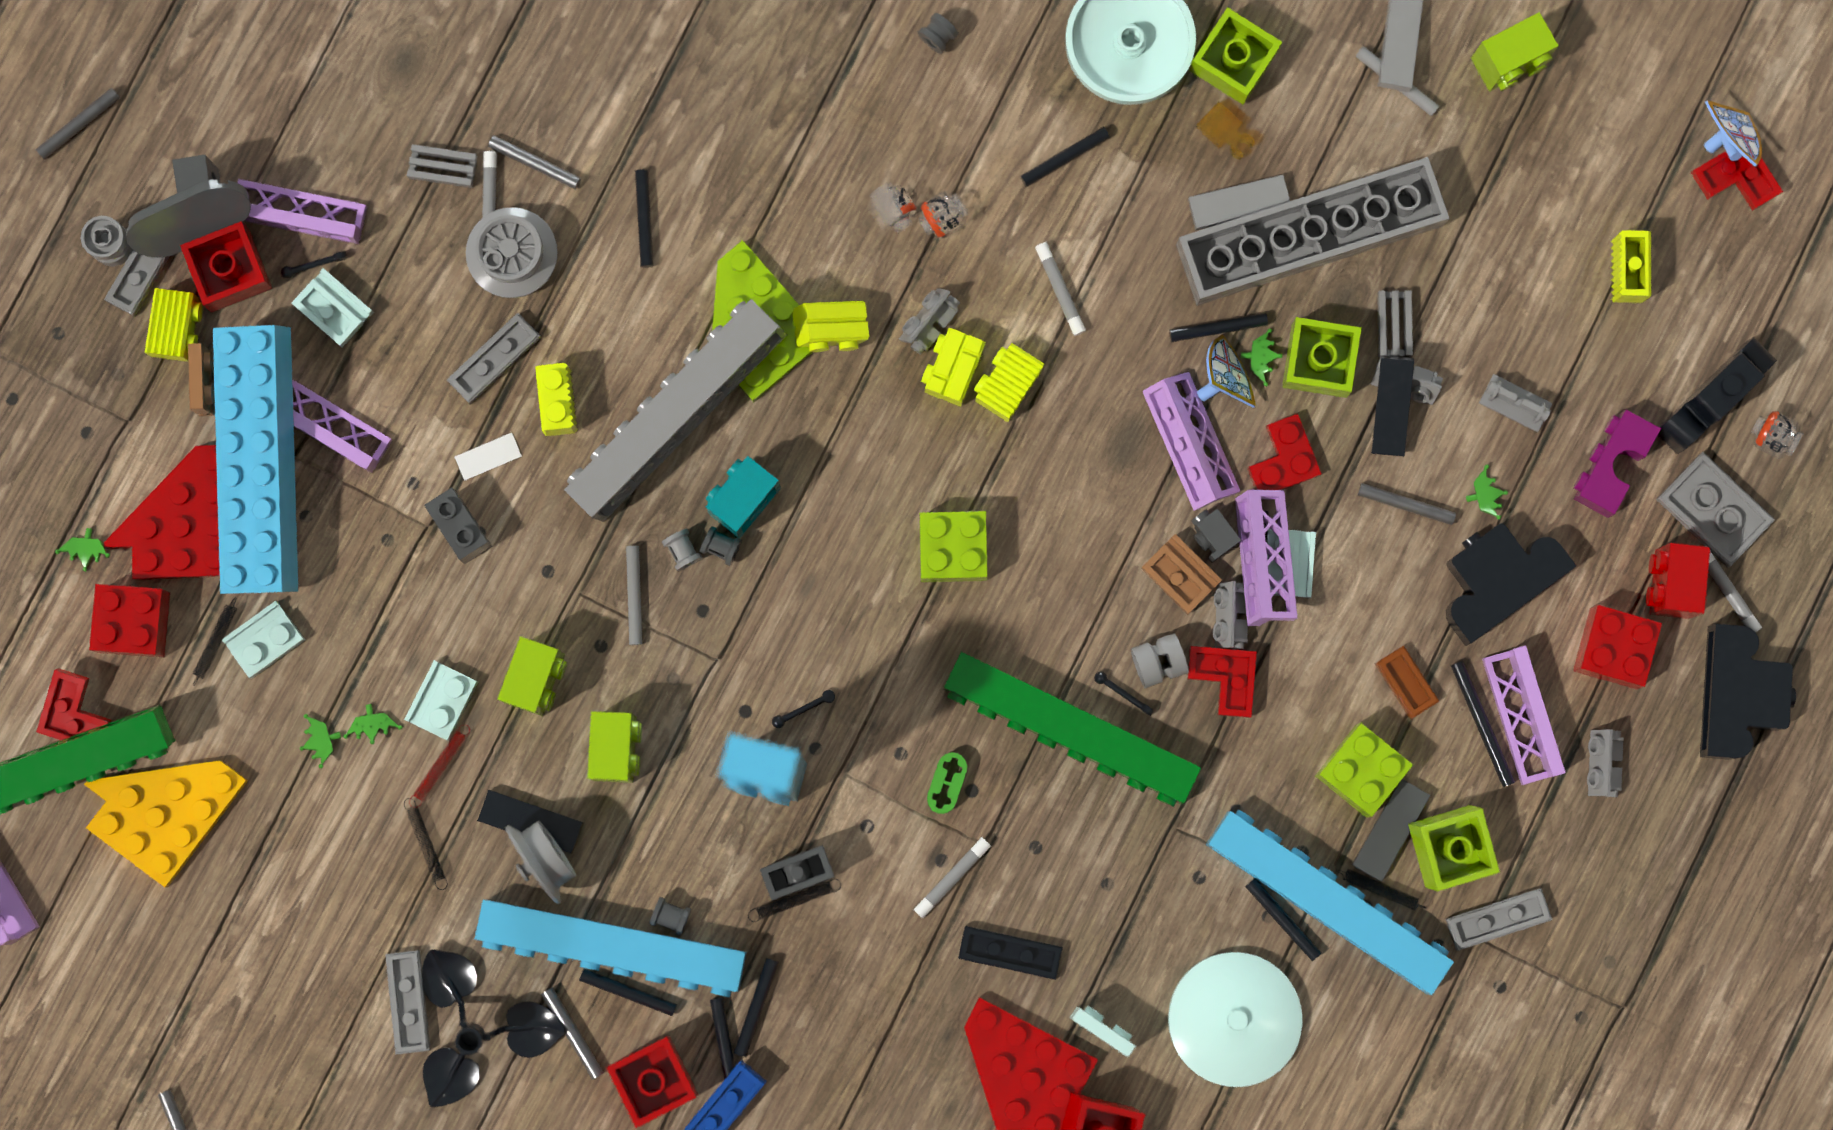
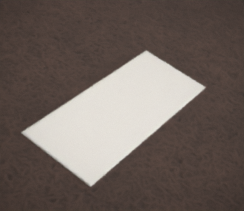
M509 433L457 455L455 459L465 481L522 457L513 434Z

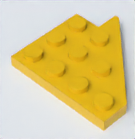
M219 760L100 778L92 782L86 781L84 785L106 801L86 829L163 887L168 888L248 780L226 763Z

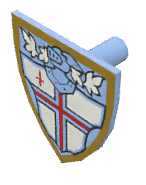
M1707 100L1705 104L1720 130L1704 143L1706 150L1714 153L1723 145L1731 161H1736L1743 156L1756 167L1762 158V145L1758 131L1749 113Z
M1222 334L1214 339L1208 348L1206 363L1209 383L1197 391L1198 397L1202 401H1206L1221 391L1254 408L1256 404L1249 377L1235 350Z

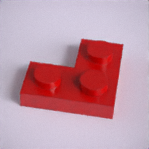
M1724 151L1691 172L1707 200L1736 184L1752 211L1783 193V190L1762 158L1755 167L1743 156L1736 161H1731L1727 152Z
M1298 414L1266 426L1277 456L1247 468L1256 490H1284L1321 476V471Z
M1190 646L1187 680L1220 682L1217 715L1252 718L1257 652Z
M60 668L54 670L36 730L37 733L63 740L112 721L111 719L81 710L90 678Z

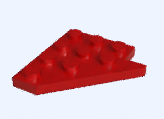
M216 445L195 446L104 542V548L106 549L132 548L133 580L220 577Z
M979 997L964 1025V1029L996 1130H1062L1071 1092L1081 1094L1098 1059Z

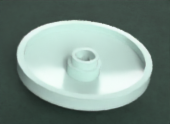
M1078 0L1068 19L1065 47L1073 72L1080 82L1092 93L1118 104H1143L1166 95L1181 82L1194 56L1196 30L1192 15L1184 0Z
M1228 952L1210 956L1198 962L1184 974L1170 1000L1168 1027L1175 1050L1193 1072L1215 1084L1229 1087H1244L1269 1079L1278 1073L1291 1059L1301 1036L1302 1009L1296 990L1279 968L1255 955Z

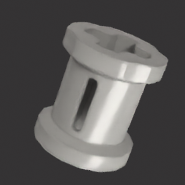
M688 529L678 531L662 541L663 546L669 548L677 563L675 565L677 571L686 569L703 558L701 553H696L689 540L688 535L690 533Z

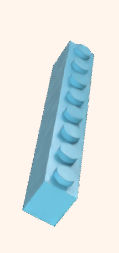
M1237 810L1235 814L1231 811L1225 814L1206 843V846L1425 994L1433 995L1454 961L1447 957L1449 954L1447 949L1434 941L1429 945L1419 938L1421 932L1410 924L1404 922L1400 926L1391 920L1394 915L1392 912L1378 903L1375 907H1372L1363 901L1366 896L1364 893L1351 885L1344 888L1335 882L1338 876L1327 868L1321 866L1317 870L1308 864L1309 856L1295 847L1289 851L1280 845L1281 837L1267 828L1264 832H1261L1252 826L1255 820L1244 812Z
M491 900L482 901L475 940L483 941V948L501 951L502 945L515 947L514 954L534 957L535 952L548 954V961L567 964V960L570 958L580 960V967L598 971L600 970V965L614 967L613 974L632 977L633 971L645 973V980L665 984L666 978L679 980L678 987L698 990L699 985L712 987V994L727 997L731 996V991L738 992L740 989L747 954L746 951Z

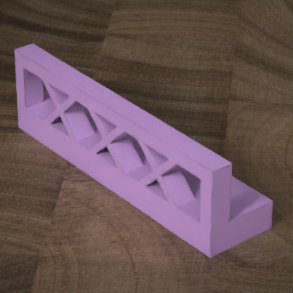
M238 179L240 185L245 189L258 191L264 200L258 205L251 204L250 213L244 221L359 244L367 209L365 204ZM264 192H265V193L274 194V195H272V196H270L269 198H267L266 195L264 194ZM285 196L290 197L296 207L290 211L274 209L271 203ZM296 199L304 200V202L299 205ZM313 203H319L323 205L328 214L319 218L306 215L303 209ZM327 205H329V206H334V207H337V208H335L334 210L330 211V209L328 208ZM345 209L357 211L355 224L339 222L334 216Z
M1186 372L1165 378L1143 390L1144 397L1193 510L1201 509L1217 500L1241 492L1204 405L1198 397L1197 389L1190 373ZM1176 384H1182L1186 393V399L1180 395ZM1191 414L1196 417L1199 428L1193 425L1190 419ZM1204 444L1209 447L1212 458L1206 455L1203 449ZM1217 474L1222 477L1227 488L1226 490H1221L1216 479Z
M292 379L297 399L296 402H293V407L298 406L300 412L298 413L293 410L294 427L372 473L392 442V439ZM300 392L309 398L302 400ZM318 402L322 405L325 418L311 421L305 417L303 405ZM328 409L337 415L329 417ZM346 419L350 422L352 435L341 438L334 435L331 421ZM326 423L327 430L321 427L319 424ZM355 425L366 432L357 434ZM372 435L382 442L371 457L361 451L358 438ZM354 440L355 447L346 441Z
M1247 490L1235 498L1238 535L1241 539L1239 545L1247 626H1261L1269 620L1294 621L1298 617L1284 490ZM1261 499H1275L1276 514L1272 518L1262 510ZM1269 528L1279 536L1280 545L1275 550L1265 541V533ZM1272 560L1282 568L1283 577L1279 582L1268 571V565ZM1276 592L1285 600L1286 612H1273L1271 598Z
M1526 645L1483 658V664L1521 785L1566 773ZM1507 658L1510 659L1513 673L1508 682L1496 676L1493 662ZM1515 678L1518 688L1512 685ZM1498 683L1505 686L1502 693ZM1509 689L1521 695L1523 704L1518 713L1507 709L1505 706L1504 698ZM1524 711H1526L1528 719L1522 717ZM1508 715L1515 718L1512 725ZM1519 721L1531 727L1533 735L1528 745L1521 743L1515 738L1513 731ZM1534 742L1536 743L1538 751L1532 748ZM1518 746L1524 749L1522 756L1520 754ZM1530 752L1541 759L1544 772L1527 777L1523 763Z
M0 860V945H12L40 926Z

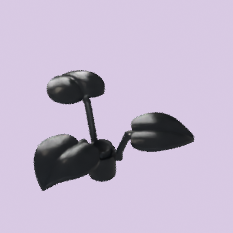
M432 949L427 953L422 968L424 991L428 999L440 1008L449 1007L456 1000L459 1007V1025L461 1027L455 1038V1045L460 1054L449 1047L440 1048L433 1051L423 1065V1081L430 1107H440L457 1102L475 1088L479 1080L480 1069L474 1060L465 1058V1056L478 1052L485 1040H490L499 1034L509 1032L507 1035L509 1048L519 1056L531 1058L546 1052L564 1035L565 1028L559 1018L546 1006L531 1001L520 1002L509 1008L506 1016L508 1026H502L493 1031L485 1032L481 1025L468 1023L466 1021L465 1004L462 996L471 994L476 987L477 972L474 965L469 959L457 953Z

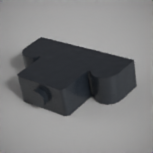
M1752 337L1659 426L1661 430L1658 436L1676 454L1681 453L1695 442L1708 427L1721 420L1765 377L1764 373L1777 360Z
M1505 524L1497 525L1483 536L1477 531L1462 542L1465 549L1451 558L1446 564L1447 568L1467 593V595L1460 596L1450 602L1446 609V619L1463 644L1467 646L1577 566L1561 544L1551 537H1542L1532 542L1524 551Z
M1726 624L1708 626L1700 757L1725 760L1743 758L1749 754L1753 747V737L1747 728L1778 731L1787 729L1790 725V710L1794 708L1796 703V690L1792 688L1793 666L1790 663L1752 660L1751 656L1759 648V637L1749 627Z

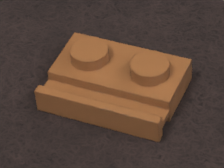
M202 343L188 344L190 410L199 414V416H213V404L215 402L214 387L212 385V372L214 370L213 354Z
M1176 534L1141 568L1187 615L1222 581Z

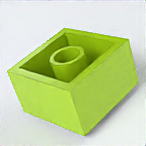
M1227 7L1192 60L1189 71L1244 105L1279 52L1282 41Z
M1538 12L1484 40L1471 57V60L1489 92L1498 87L1501 91H1504L1518 83L1517 79L1525 73H1528L1530 77L1544 70L1547 67L1546 63L1553 59L1552 54L1557 49L1558 44L1541 13Z
M1296 317L1291 325L1282 388L1347 398L1351 394L1361 327Z
M986 511L920 512L921 582L987 581Z
M520 636L497 700L543 717L545 710H551L556 697V693L552 691L556 679L561 680L567 667V661H564L565 654L558 649Z
M591 711L587 779L602 782L633 783V777L639 776L640 756L635 755V743H641L642 723L637 721L635 715L632 713Z
M1359 723L1353 727L1315 777L1368 818L1375 814L1413 764L1366 726Z
M1468 805L1408 824L1425 888L1438 892L1500 873L1483 808Z

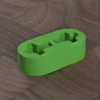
M947 753L938 762L927 795L928 806L937 814L949 813L956 805L967 772L966 760L958 753ZM952 758L958 760L957 765L962 768L961 773H954L951 782L945 781L947 769L943 768L944 762L950 763ZM944 784L949 786L947 797L951 799L950 805L944 804L942 809L936 807L937 801L933 800L932 796L934 793L940 794Z

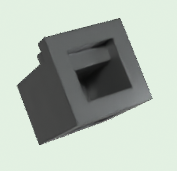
M1206 509L1191 520L1197 532L1193 535L1195 540L1204 551L1210 549L1212 552L1208 557L1211 563L1241 541L1218 509L1211 514Z

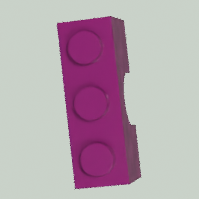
M1628 410L1623 411L1618 416L1613 415L1605 427L1604 432L1608 433V436L1603 445L1598 443L1589 457V460L1593 463L1588 473L1583 471L1573 487L1577 490L1574 500L1607 518L1615 515L1630 485L1616 477L1613 471L1615 457L1617 455H1627L1637 461L1642 460L1647 456L1661 428Z

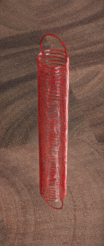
M459 729L453 735L454 737L450 739L451 741L447 743L448 745L445 746L446 748L435 761L434 766L431 767L432 769L428 771L429 773L425 775L426 777L412 796L418 798L417 796L420 795V792L426 791L425 785L429 783L428 781L431 780V777L437 776L436 772L440 770L439 766L442 765L441 763H445V760L448 761V758L451 759L450 751L454 749L453 747L456 746V743L462 742V733L459 732Z

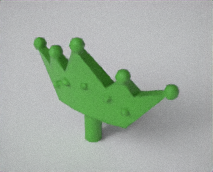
M1270 328L1265 334L1252 342V353L1241 352V358L1251 359V371L1264 382V386L1269 385L1265 380L1264 374L1273 371V368H1269L1266 364L1276 358H1282V354H1277L1268 349L1270 345L1275 344L1274 341L1267 340L1268 334L1272 332Z
M1486 464L1484 465L1485 469L1474 481L1476 494L1466 496L1467 502L1478 500L1480 511L1495 516L1497 520H1500L1501 516L1497 515L1495 510L1501 508L1502 504H1497L1495 501L1501 496L1507 495L1508 491H1501L1491 486L1492 483L1496 482V479L1487 477L1489 465Z
M86 528L85 538L72 537L59 550L55 551L56 554L69 552L71 561L78 555L84 566L83 571L88 570L87 567L93 556L95 557V562L100 561L101 554H104L107 558L110 557L100 539H91L93 529Z
M367 704V715L356 717L349 731L343 737L347 739L349 735L355 732L356 738L360 739L361 734L365 732L370 739V744L373 745L380 729L387 735L389 726L398 727V730H401L403 727L402 725L398 726L385 713L373 714L372 704Z
M305 714L304 718L308 719L311 726L304 733H309L312 736L304 746L300 747V750L316 751L315 755H312V759L321 758V764L318 767L322 769L323 764L334 752L331 741L341 738L340 732L329 735L325 723L308 717V714Z

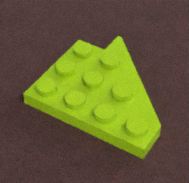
M742 240L718 260L712 330L718 325L724 327L732 319L730 316L732 310L742 301L747 303L752 299L787 334L738 385L754 403L813 352L809 351V347H798L796 345V327L794 326L792 311L799 304Z

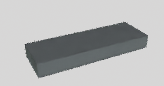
M1402 779L1393 790L1355 857L1352 866L1382 882L1410 833L1408 824L1416 822L1430 795Z

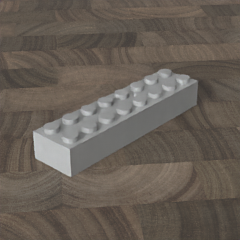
M1426 157L1181 236L1177 241L1176 247L1194 300L1198 306L1443 227L1450 218L1429 158Z
M752 299L747 303L744 301L739 303L730 313L732 319L724 327L718 325L706 338L709 342L700 351L695 349L685 358L683 363L686 366L677 375L673 372L667 376L660 384L662 390L654 398L651 396L647 397L638 406L637 411L639 413L631 422L625 420L613 433L616 437L607 446L605 444L600 445L591 454L590 458L592 461L584 469L580 467L567 479L569 485L564 490L592 518L604 522L787 336Z

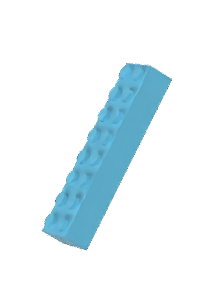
M262 325L213 328L220 594L298 592L291 327Z
M729 734L719 776L726 780L725 785L738 794L757 798V794L760 792L759 794L770 802L789 806L790 800L798 801L807 762L799 751Z

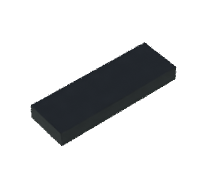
M1381 355L1372 454L1405 457L1414 358Z
M488 790L477 820L505 831V827L510 825L521 832L537 821H540L555 839L561 850L571 854L583 825L581 821L492 790Z
M965 926L958 959L1056 980L1063 947Z

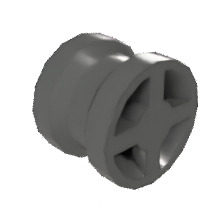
M934 13L930 17V24L927 27H922L918 31V35L931 49L942 54L946 50L948 41L955 40L959 33L946 18L938 13Z

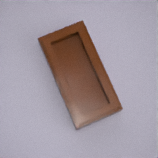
M1404 646L1375 663L1410 719H1413L1439 702V699Z

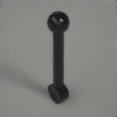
M346 251L337 252L332 256L292 268L284 266L281 269V275L283 278L288 279L294 273L331 262L346 260Z
M1099 671L1095 674L1094 680L1096 683L1105 684L1147 715L1151 716L1154 710L1107 679V675L1104 672Z
M826 690L821 697L784 716L777 715L773 717L772 725L775 728H782L786 721L824 702L832 703L835 699L834 692Z

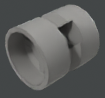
M97 216L86 222L82 228L80 237L82 246L97 261L106 266L113 267L126 262L133 249L127 242L126 229L120 223L108 216Z
M1175 633L1157 639L1154 646L1147 642L1130 649L1135 668L1144 688L1162 683L1164 676L1173 679L1189 673L1185 655ZM1164 655L1167 663L1161 665L1158 656Z

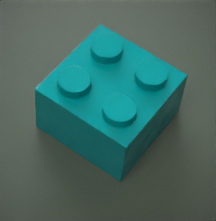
M748 455L743 461L737 459L726 473L729 479L722 487L717 484L705 499L708 501L706 509L709 515L738 538L744 535L781 489L779 480Z

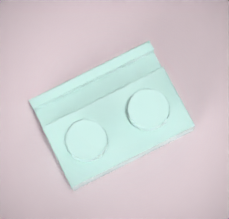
M322 268L321 273L315 279H312L294 299L292 304L338 345L343 347L364 324L363 322L374 312Z
M1269 528L1267 543L1275 550L1280 545L1279 536ZM1289 530L1295 597L1311 598L1316 532ZM1272 560L1268 565V571L1279 582L1283 577L1282 568Z
M274 601L224 637L222 641L229 648L231 654L246 675L252 679L304 642L305 639L284 612L279 602Z
M434 660L404 720L449 741L478 681Z
M1089 1006L1084 1011L1076 1007L1069 1017L1127 1057L1135 1048V1045L1129 1042L1132 1037L1131 1034L1117 1025L1111 1030L1101 1023L1104 1016Z

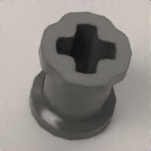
M711 526L702 543L700 552L703 554L708 552L725 560L726 565L731 566L741 546L742 539L738 537L736 539L730 538L717 532V528Z
M660 897L649 924L652 926L656 924L674 930L676 935L681 936L690 916L691 908H679L666 903L665 898Z

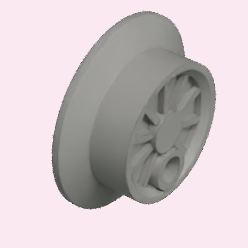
M503 208L487 214L474 226L466 245V261L472 277L489 293L504 298L524 297L540 289L551 277L557 262V243L552 230L541 217L522 208Z
M537 821L523 832L510 825L506 826L509 838L525 862L522 865L519 863L515 865L521 876L527 882L530 880L528 876L533 874L550 898L556 904H560L562 902L560 887L576 877V873L555 839L540 821Z

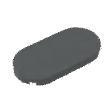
M219 179L200 182L134 214L128 222V228H126L127 242L135 252L144 256L167 257L182 252L180 245L240 221L243 222L251 210L249 194L242 185L234 181L228 180V184L219 183Z

